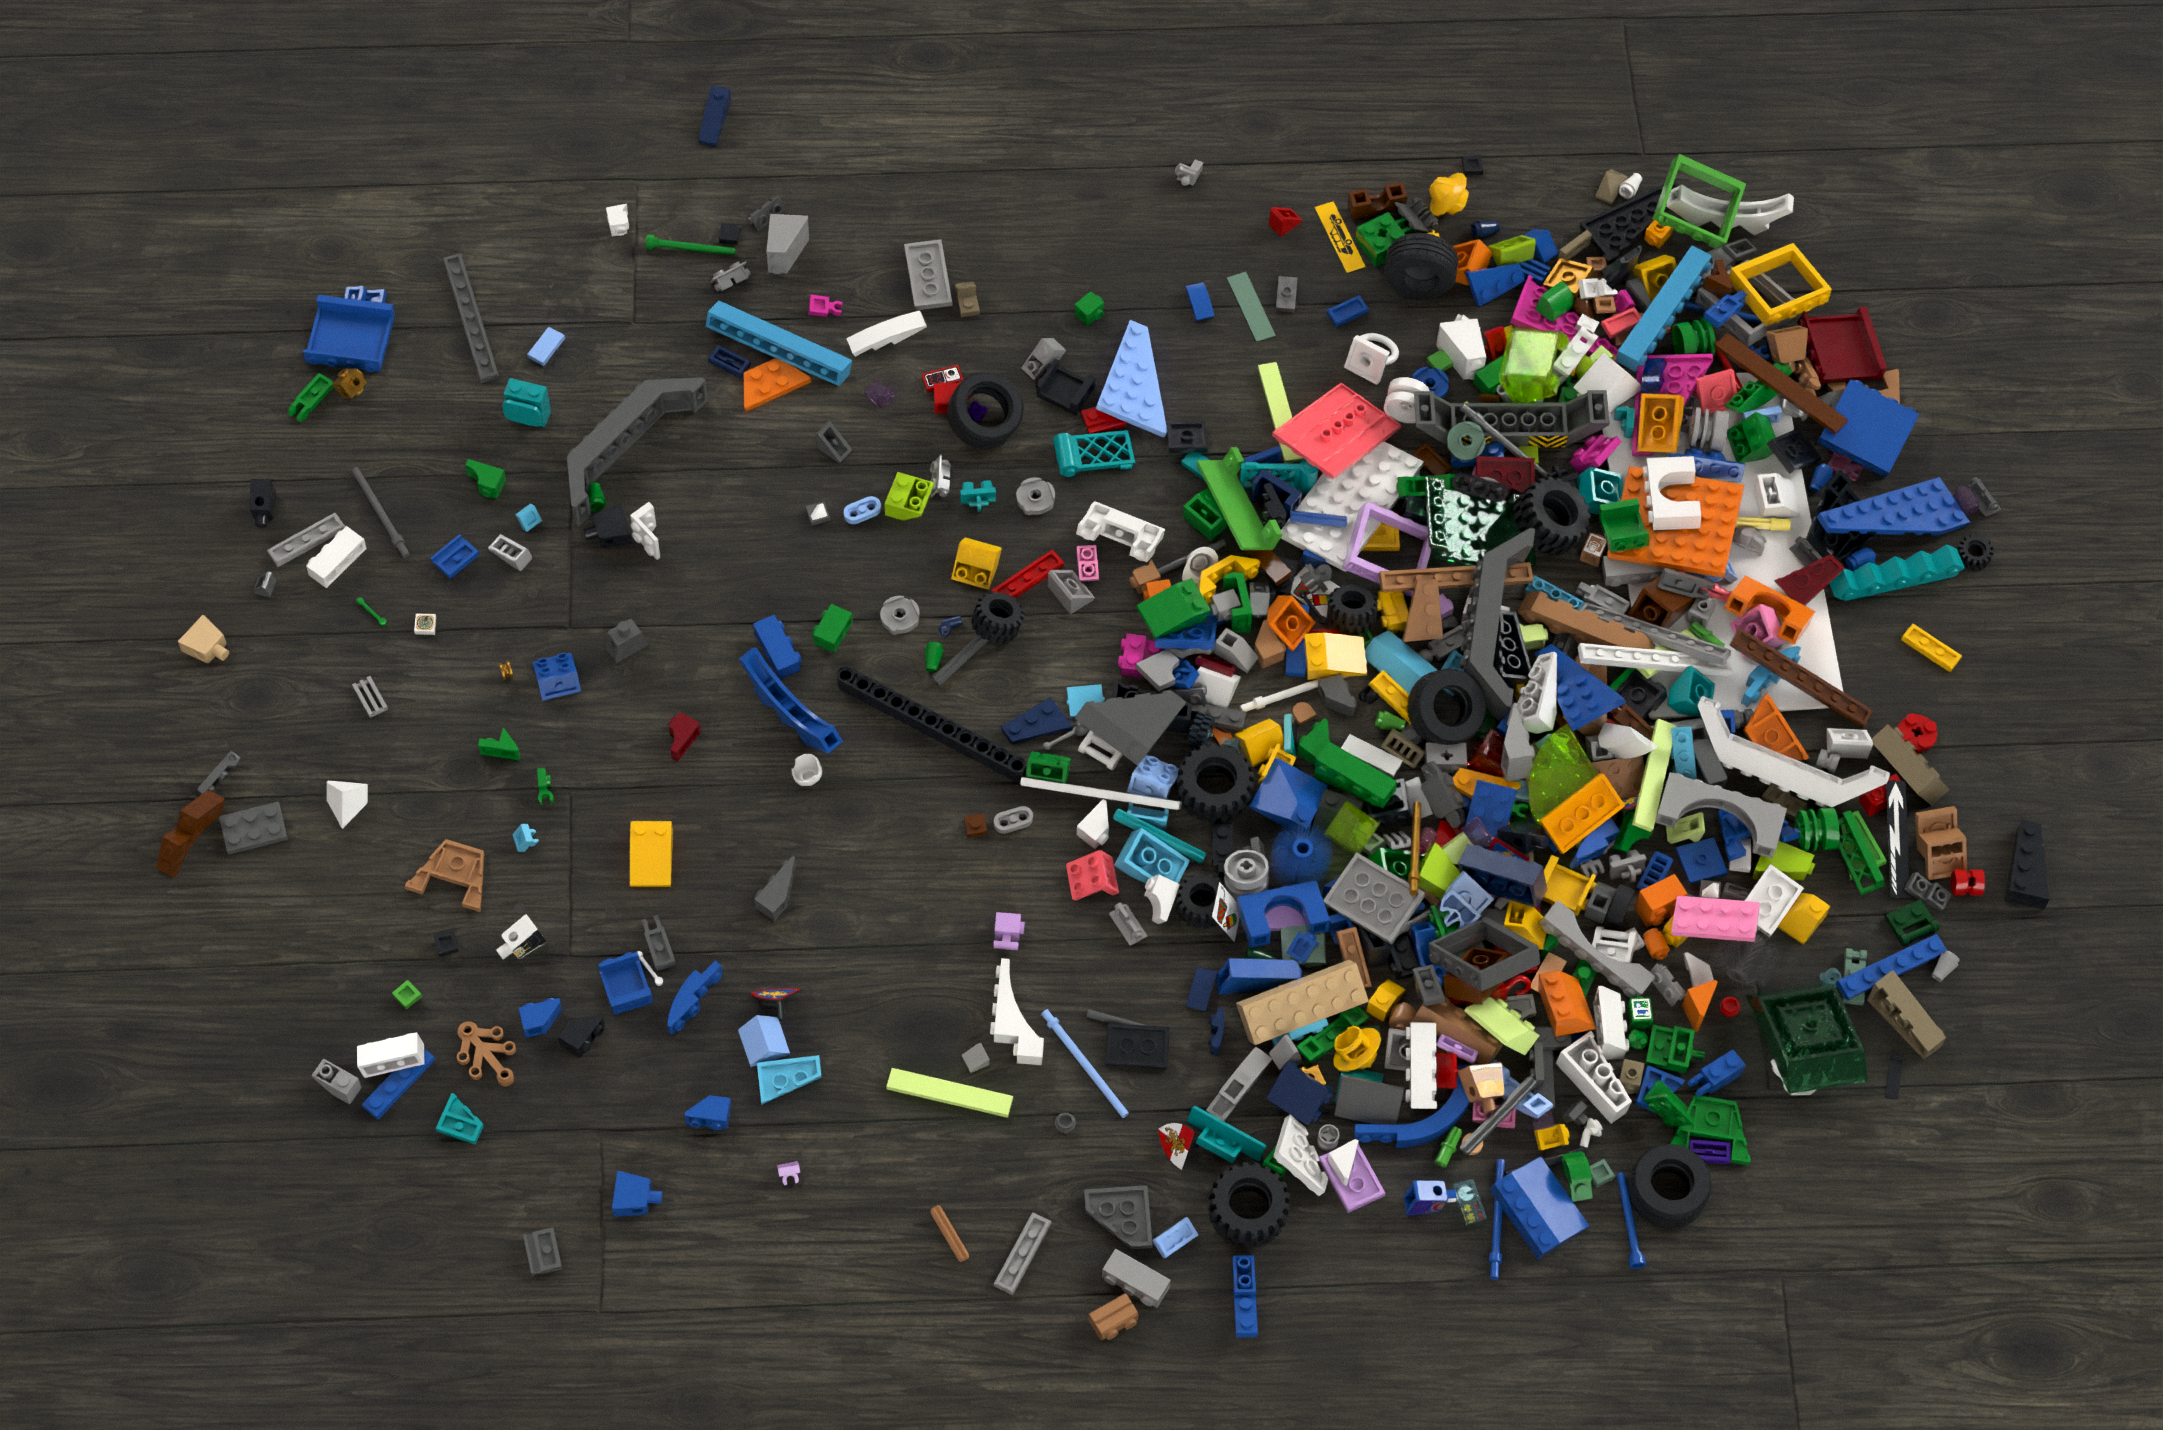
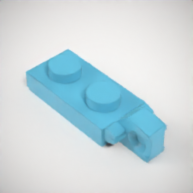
M1324 1018L1272 1038L1273 1046L1275 1047L1287 1034L1291 1040L1297 1041L1303 1039L1307 1033L1320 1032L1323 1030V1027L1328 1025L1327 1019Z

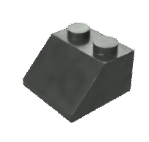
M1325 789L1311 831H1316L1317 833L1320 831L1322 833L1319 836L1349 846L1353 836L1352 832L1355 830L1362 812L1363 801Z

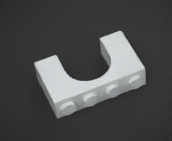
M1694 456L1647 458L1646 466H1643V478H1647V481L1644 483L1645 493L1649 494V496H1646V505L1651 510L1648 511V522H1652L1653 530L1700 528L1701 510L1699 501H1671L1660 493L1661 489L1669 485L1694 483Z

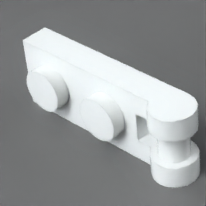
M1582 326L1552 367L1568 378L1597 340L1598 336L1594 333L1592 335L1585 326ZM1581 337L1588 340L1586 344L1580 340Z

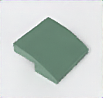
M1306 925L1280 928L1282 960H1297L1286 952L1298 932L1305 934L1307 931ZM1325 932L1314 934L1317 937L1315 941L1320 944L1318 947L1315 946L1305 964L1298 960L1299 966L1305 965L1307 968L1327 965Z

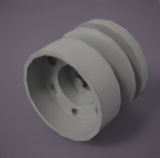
M1696 407L1689 425V447H1695L1696 441L1699 440V448L1702 449L1705 441H1709V450L1722 452L1726 440L1729 412L1716 410L1713 418H1709V409H1705L1703 417H1701V408Z

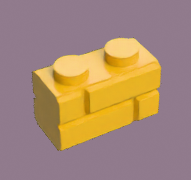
M1379 591L1377 611H1381L1382 614L1380 616L1382 627H1386L1387 631L1390 630L1392 633L1405 631L1409 611L1403 592Z

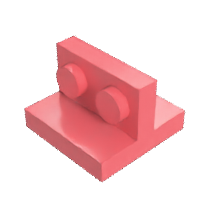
M1728 369L1696 378L1697 387L1692 393L1699 400L1702 416L1705 409H1709V415L1715 413L1716 410H1727L1728 408L1725 407V404L1737 394L1734 371Z

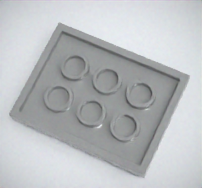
M1356 852L1323 901L1329 908L1392 945L1425 897V892L1418 889V894L1411 896L1409 894L1410 884Z

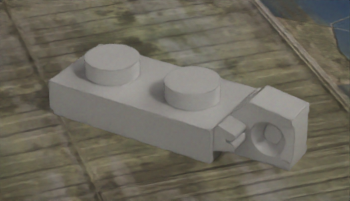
M1581 581L1576 590V593L1582 596L1583 600L1587 601V603L1624 615L1631 605L1629 601L1598 584L1596 586H1589Z

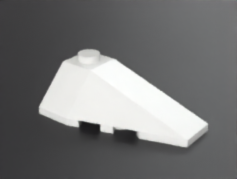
M1550 652L1539 655L1528 675L1530 679L1526 687H1522L1519 692L1522 695L1518 702L1513 703L1507 725H1509L1512 709L1516 706L1518 713H1521L1523 716L1524 730L1527 729L1528 732L1536 734L1553 730L1557 714V653Z

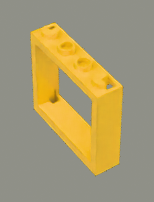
M1794 243L1731 268L1729 274L1733 288L1737 292L1742 290L1747 293L1745 302L1761 322H1764L1765 327L1775 323L1778 324L1780 321L1793 318L1803 311L1807 312L1816 306L1823 305L1828 302L1832 290ZM1791 262L1815 291L1771 309L1747 279Z

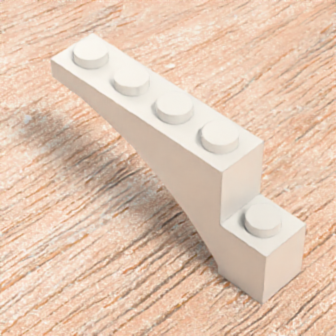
M1001 958V966L996 968V978H999V985L995 984L994 997L998 998L997 1003H993L992 1015L996 1016L995 1022H991L990 1034L994 1035V1042L1014 1044L1013 1056H1017V1063L1042 1065L1044 1038H1039L1019 1011L1010 983V959Z

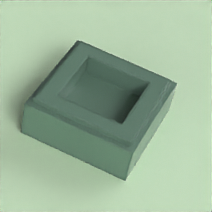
M1605 1159L1590 1166L1592 1182L1596 1188L1615 1178Z

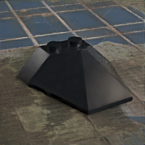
M1838 469L1827 482L1806 536L1809 544L1823 558L1832 554L1838 561L1849 556L1856 549L1863 547L1870 540L1880 536L1876 532L1860 534L1859 531L1827 533L1817 519L1821 512L1861 501L1849 488L1853 482L1841 469Z

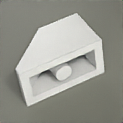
M1102 799L1077 825V836L1094 849L1099 845H1103L1109 837L1106 800Z

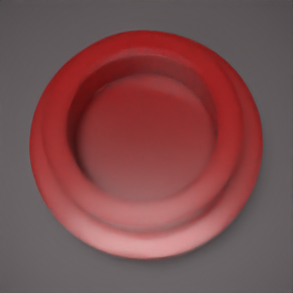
M1726 997L1720 1002L1719 1008L1723 1015L1734 1017L1740 1011V1003L1734 997Z

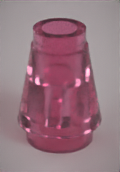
M1430 827L1420 829L1419 854H1425L1437 841L1436 832Z

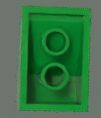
M1192 578L1176 583L1136 606L1154 639L1200 624L1205 621L1211 611Z
M1379 848L1367 857L1370 861L1408 882V873L1411 867V851ZM1419 852V866L1426 852Z

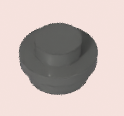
M1061 1113L1055 1119V1127L1061 1133H1070L1076 1126L1074 1116L1069 1113Z

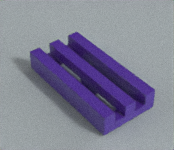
M1689 1139L1688 1149L1699 1154L1698 1157L1700 1156L1701 1160L1705 1163L1730 1164L1731 1142ZM1693 1146H1696V1147H1710V1148H1724V1149H1726V1151L1713 1150V1149H1693Z

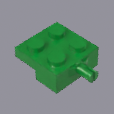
M1653 1025L1645 1065L1686 1074L1691 1058L1703 1061L1705 1052L1693 1050L1692 1044L1695 1030L1674 1026V1029Z

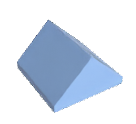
M756 1015L738 1029L750 1067L757 1066L758 1062L773 1061L790 1055L777 1017Z

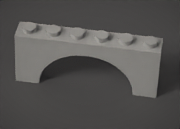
M1669 773L1655 823L1674 828L1679 818L1691 810L1704 807L1721 809L1733 814L1746 825L1753 840L1752 853L1772 859L1776 851L1787 808L1776 803L1771 804L1762 801L1757 797L1745 796L1737 791L1732 792L1718 785L1706 784L1699 779L1693 780L1679 773Z

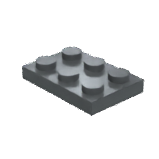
M279 801L219 816L228 855L288 840Z

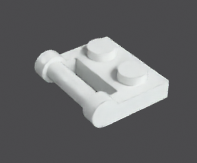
M1091 730L1078 748L1079 752L1082 754L1086 753L1107 765V768L1110 770H1114L1118 761L1123 756V754ZM1092 742L1113 754V756L1109 758L1089 745Z
M1597 926L1592 945L1607 957L1631 963L1638 939V932L1630 931L1629 933L1607 930L1604 927ZM1602 938L1627 940L1628 943L1602 940Z

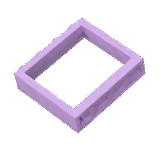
M1366 502L1359 509L1342 569L1377 584H1380L1379 572L1389 571L1357 557L1368 517L1424 540L1416 569L1427 568L1436 531L1431 530L1428 526L1415 523L1410 518L1401 517L1391 510L1380 508L1375 503ZM1402 591L1403 595L1412 598L1413 591Z

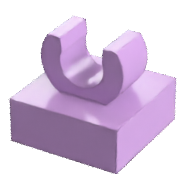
M798 1161L777 1165L779 1177L782 1176L784 1185H787L786 1179L788 1176H793L795 1183H798L799 1178L796 1174L800 1173Z

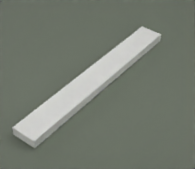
M1580 643L1578 646L1580 663L1676 672H1684L1688 666H1693L1702 674L1730 676L1732 674L1730 658L1722 666L1683 652Z
M1021 777L1020 783L1021 786L1180 810L1182 805L1180 801Z

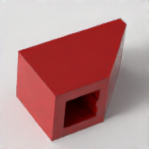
M961 382L934 384L935 413H947L949 399Z

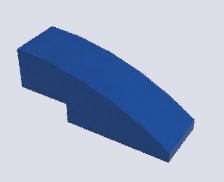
M1611 818L1585 838L1569 865L1571 869L1602 855L1609 843L1614 841L1620 830Z

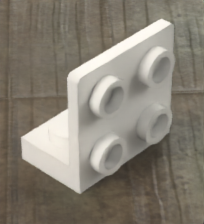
M648 502L630 515V525L633 530L632 536L637 543L641 542L649 556L653 555L658 560L660 558L659 543L657 537L652 533L656 527L654 507Z

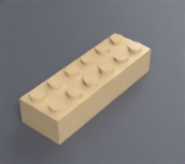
M1347 960L1237 1002L1236 1005L1248 1041L1257 1045L1369 1002L1357 964Z

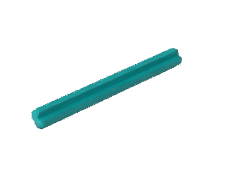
M1117 809L1113 816L1114 820L1134 830L1143 828L1175 851L1198 863H1202L1206 856L1205 852L1121 809Z

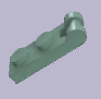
M1851 948L1845 949L1843 978L1866 967L1867 950H1860L1858 952L1853 951ZM1852 959L1859 960L1858 964L1852 963ZM1865 992L1847 1001L1843 997L1842 1003L1863 1005Z

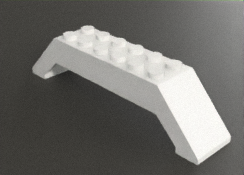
M1704 696L1701 697L1698 703V709L1719 761L1722 762L1721 765L1726 768L1733 769L1735 767L1740 769V773L1749 777H1752V775L1760 778L1759 781L1770 785L1774 783L1779 785L1778 789L1788 793L1790 790L1796 792L1797 796L1804 800L1813 799L1817 805L1827 808V806L1834 807L1888 782L1890 773L1872 765L1867 771L1841 779L1730 733L1719 709L1721 703Z

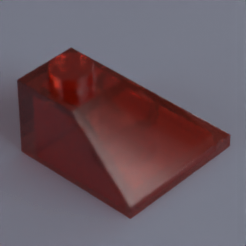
M1490 728L1472 753L1467 766L1476 772L1505 778L1501 768L1505 737Z

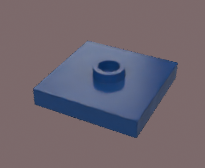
M1714 837L1679 846L1675 849L1689 885L1700 883L1701 880H1711L1728 874Z

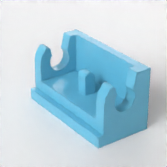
M1129 802L1127 813L1166 832L1169 816L1168 808H1165V811L1134 807L1133 803Z

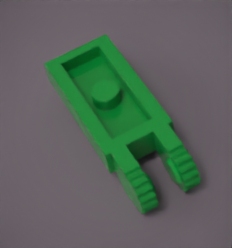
M318 373L295 398V401L288 408L287 414L294 416L301 406L303 409L297 415L296 420L303 422L308 417L309 412H312L334 388L332 385L333 381Z

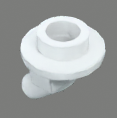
M1588 1119L1581 1137L1580 1146L1588 1147L1591 1135L1598 1137L1602 1135L1601 1130L1603 1128L1597 1119Z

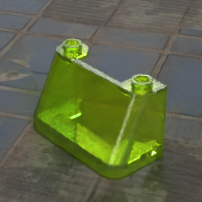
M1523 328L1510 331L1499 373V380L1503 389L1514 403H1529L1557 394L1560 382L1559 378L1552 372L1557 348L1563 351L1569 345V339L1566 334L1561 331Z

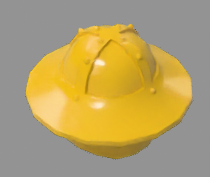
M1455 173L1448 178L1437 177L1430 186L1429 192L1432 198L1430 210L1435 216H1440L1446 212L1449 215H1454L1465 207L1469 192L1465 189L1466 177L1463 173Z
M1356 1026L1348 1027L1346 1031L1339 1034L1335 1039L1334 1066L1342 1072L1356 1069L1363 1070L1367 1067L1371 1068L1381 1042L1380 1033L1374 1028L1360 1029Z

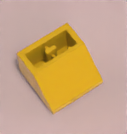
M965 537L959 543L951 579L989 590L998 567L1002 548Z
M1509 900L1504 927L1539 946V949L1543 950L1547 933L1538 924L1543 916L1532 906Z

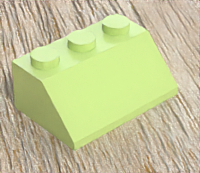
M1489 997L1482 1005L1473 1004L1464 1010L1500 1042L1523 1055L1527 1054L1540 1036L1534 1031L1535 1026L1526 1020L1524 1022L1520 1020L1522 1016L1513 1009L1508 1010L1506 1008L1508 1004L1500 998L1495 1000Z

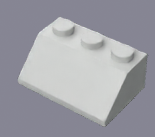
M1598 986L1593 1001L1597 1045H1600L1606 1060L1624 1059L1625 1053L1629 1051V1040L1625 1039L1627 1022L1623 1020L1622 1015L1625 1013V1003L1621 1001L1620 993L1604 986Z

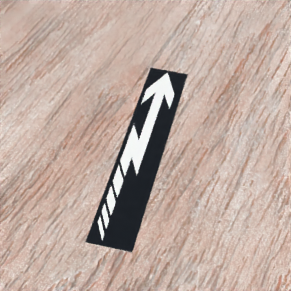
M1888 780L1886 790L1890 897L1910 898V894L1904 890L1909 881L1906 781Z

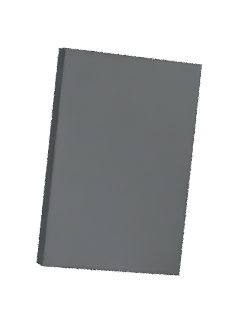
M1342 1075L1334 1116L1375 1125H1397L1404 1088Z

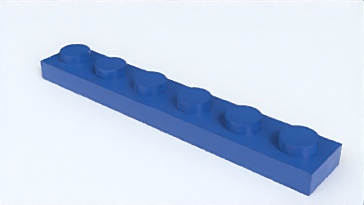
M1935 934L1838 980L1835 984L1847 1001L1872 989L1874 984L1893 970L1897 976H1900L1940 957L1941 953H1945L1947 949L1939 936Z

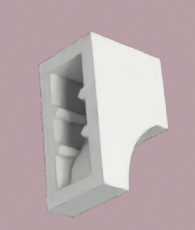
M1161 875L1153 876L1147 880L1144 895L1151 901L1153 907L1152 921L1157 924L1167 922L1180 885Z

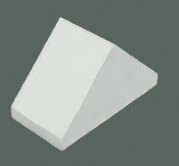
M1356 1139L1333 1150L1328 1156L1329 1164L1345 1186L1348 1185L1359 1140Z

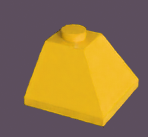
M1800 893L1777 927L1804 945L1827 916L1830 906L1814 894Z

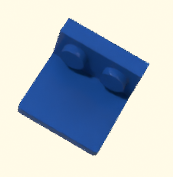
M560 653L554 657L540 658L532 662L542 701L581 692L577 670L571 653Z

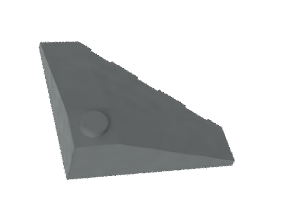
M1171 690L1150 695V693L1139 694L1133 698L1122 699V697L1111 698L1105 702L1094 703V701H1090L1084 704L1075 716V719L1138 766L1186 704V701Z

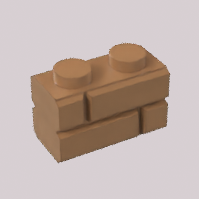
M1125 1293L1089 1313L1088 1320L1102 1341L1105 1338L1108 1340L1113 1339L1118 1335V1331L1123 1328L1128 1330L1137 1324L1136 1321L1139 1314Z

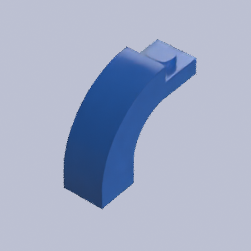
M1430 921L1411 924L1412 944L1419 967L1433 965L1440 986L1444 984L1443 975L1447 971L1429 959L1428 943L1436 940L1435 928Z

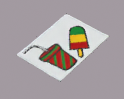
M1304 567L1294 578L1290 594L1308 605L1299 596L1301 591H1305L1308 599L1318 612L1327 618L1330 593L1336 587H1340L1328 580L1323 582L1328 588L1327 591L1323 593L1319 589L1311 594L1300 579V576L1308 572L1306 567Z
M1219 882L1212 917L1235 942L1240 918L1237 902Z

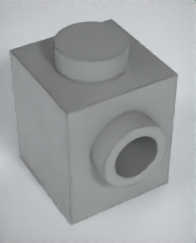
M1234 589L1213 595L1209 608L1211 609V614L1215 615L1219 622L1230 620L1231 610L1241 608V603Z

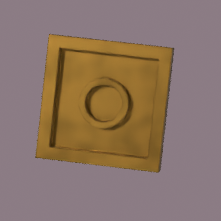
M1560 258L1544 281L1543 286L1549 290L1560 281H1563L1572 291L1573 297L1577 298L1580 294L1578 281L1590 279L1594 273L1593 266Z

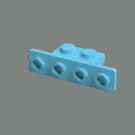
M1690 726L1673 727L1671 729L1673 743L1671 759L1675 761L1673 773L1682 774L1684 777L1693 780L1697 779L1692 728Z

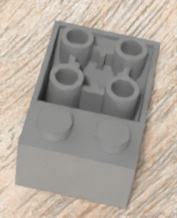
M1516 706L1512 709L1501 759V768L1506 782L1529 778L1530 770L1533 769L1532 758L1535 757L1534 748L1528 742L1529 733L1523 727V716L1521 713H1518Z

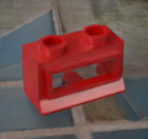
M1897 774L1890 776L1888 779L1889 781H1901ZM1886 784L1860 795L1858 801L1868 816L1887 808Z

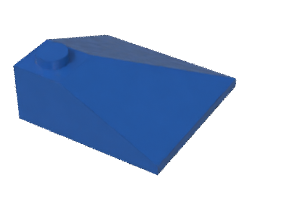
M1275 757L1249 808L1286 828L1288 827L1291 831L1295 829L1297 834L1298 832L1299 834L1300 832L1302 833L1303 824L1304 834L1305 829H1308L1318 809L1324 790L1327 789L1328 785Z

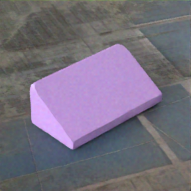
M1444 1034L1440 1035L1436 1043V1047L1450 1054H1457L1458 1058L1474 1064L1479 1053Z

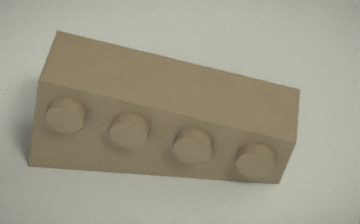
M1887 724L1872 738L1873 744L1913 790L1931 806L1934 805L1950 789L1940 780V774L1933 767L1929 768L1927 765L1928 761L1921 754L1917 755L1914 751L1916 747L1909 740L1905 741L1902 738L1904 734L1897 727L1893 729Z
M1893 970L1874 984L1867 1001L1924 1060L1943 1045L1946 1039L1943 1031L1937 1027Z

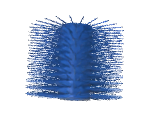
M1302 824V833L1300 832L1299 835L1295 836V829H1293L1292 836L1288 832L1284 841H1277L1281 844L1274 847L1277 849L1272 850L1275 851L1272 853L1276 854L1271 855L1276 856L1272 857L1276 859L1270 860L1276 861L1279 859V863L1274 862L1275 865L1271 864L1270 866L1278 867L1276 869L1278 870L1277 873L1281 872L1282 875L1286 873L1285 880L1289 877L1293 879V884L1296 875V884L1298 876L1299 884L1300 879L1301 882H1304L1305 879L1309 882V880L1315 881L1314 879L1317 876L1320 878L1321 875L1322 877L1323 871L1326 870L1324 868L1327 867L1325 864H1330L1327 862L1331 861L1329 860L1330 858L1325 857H1329L1327 856L1328 854H1333L1322 851L1328 852L1322 846L1326 849L1333 848H1327L1328 845L1324 844V842L1320 843V839L1316 841L1317 834L1314 835V839L1312 835L1308 837V830L1306 839L1305 833L1303 838Z

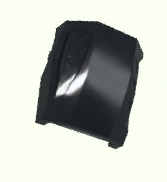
M1640 245L1600 270L1603 276L1601 279L1604 278L1607 281L1606 284L1611 289L1621 284L1632 273L1642 247Z

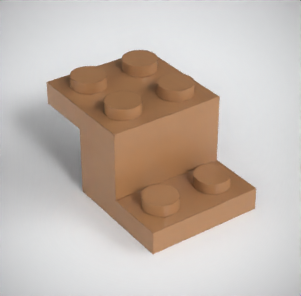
M1951 806L1915 813L1917 850L1925 858L1926 878L1934 880L1951 877L1953 869H1965L1967 871L1966 836L1957 827V809Z

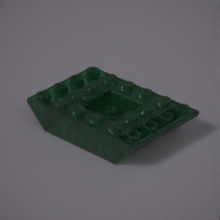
M1818 983L1747 994L1746 998L1789 1094L1867 1082L1865 1050L1835 985ZM1805 1024H1810L1815 1028H1808Z

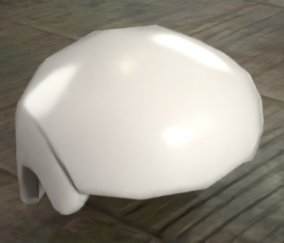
M803 754L795 759L792 776L796 783L801 786H812L820 780L822 767L816 756Z

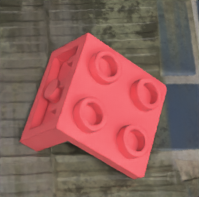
M1102 850L1066 864L1073 900H1079L1101 890L1112 896L1119 893L1113 858Z

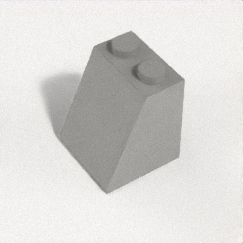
M770 214L766 251L768 273H788L809 241L808 216Z

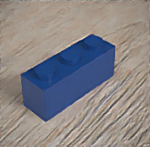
M775 615L753 623L754 635L779 680L800 671L801 656L798 651L794 652L792 648L793 642L790 636L785 635L782 621H778Z

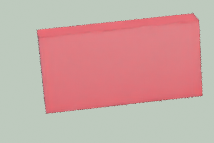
M1634 307L1603 320L1601 325L1611 339L1633 330L1641 316Z

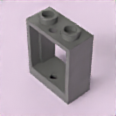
M1709 738L1694 740L1697 779L1706 784L1721 786L1724 789L1728 778Z

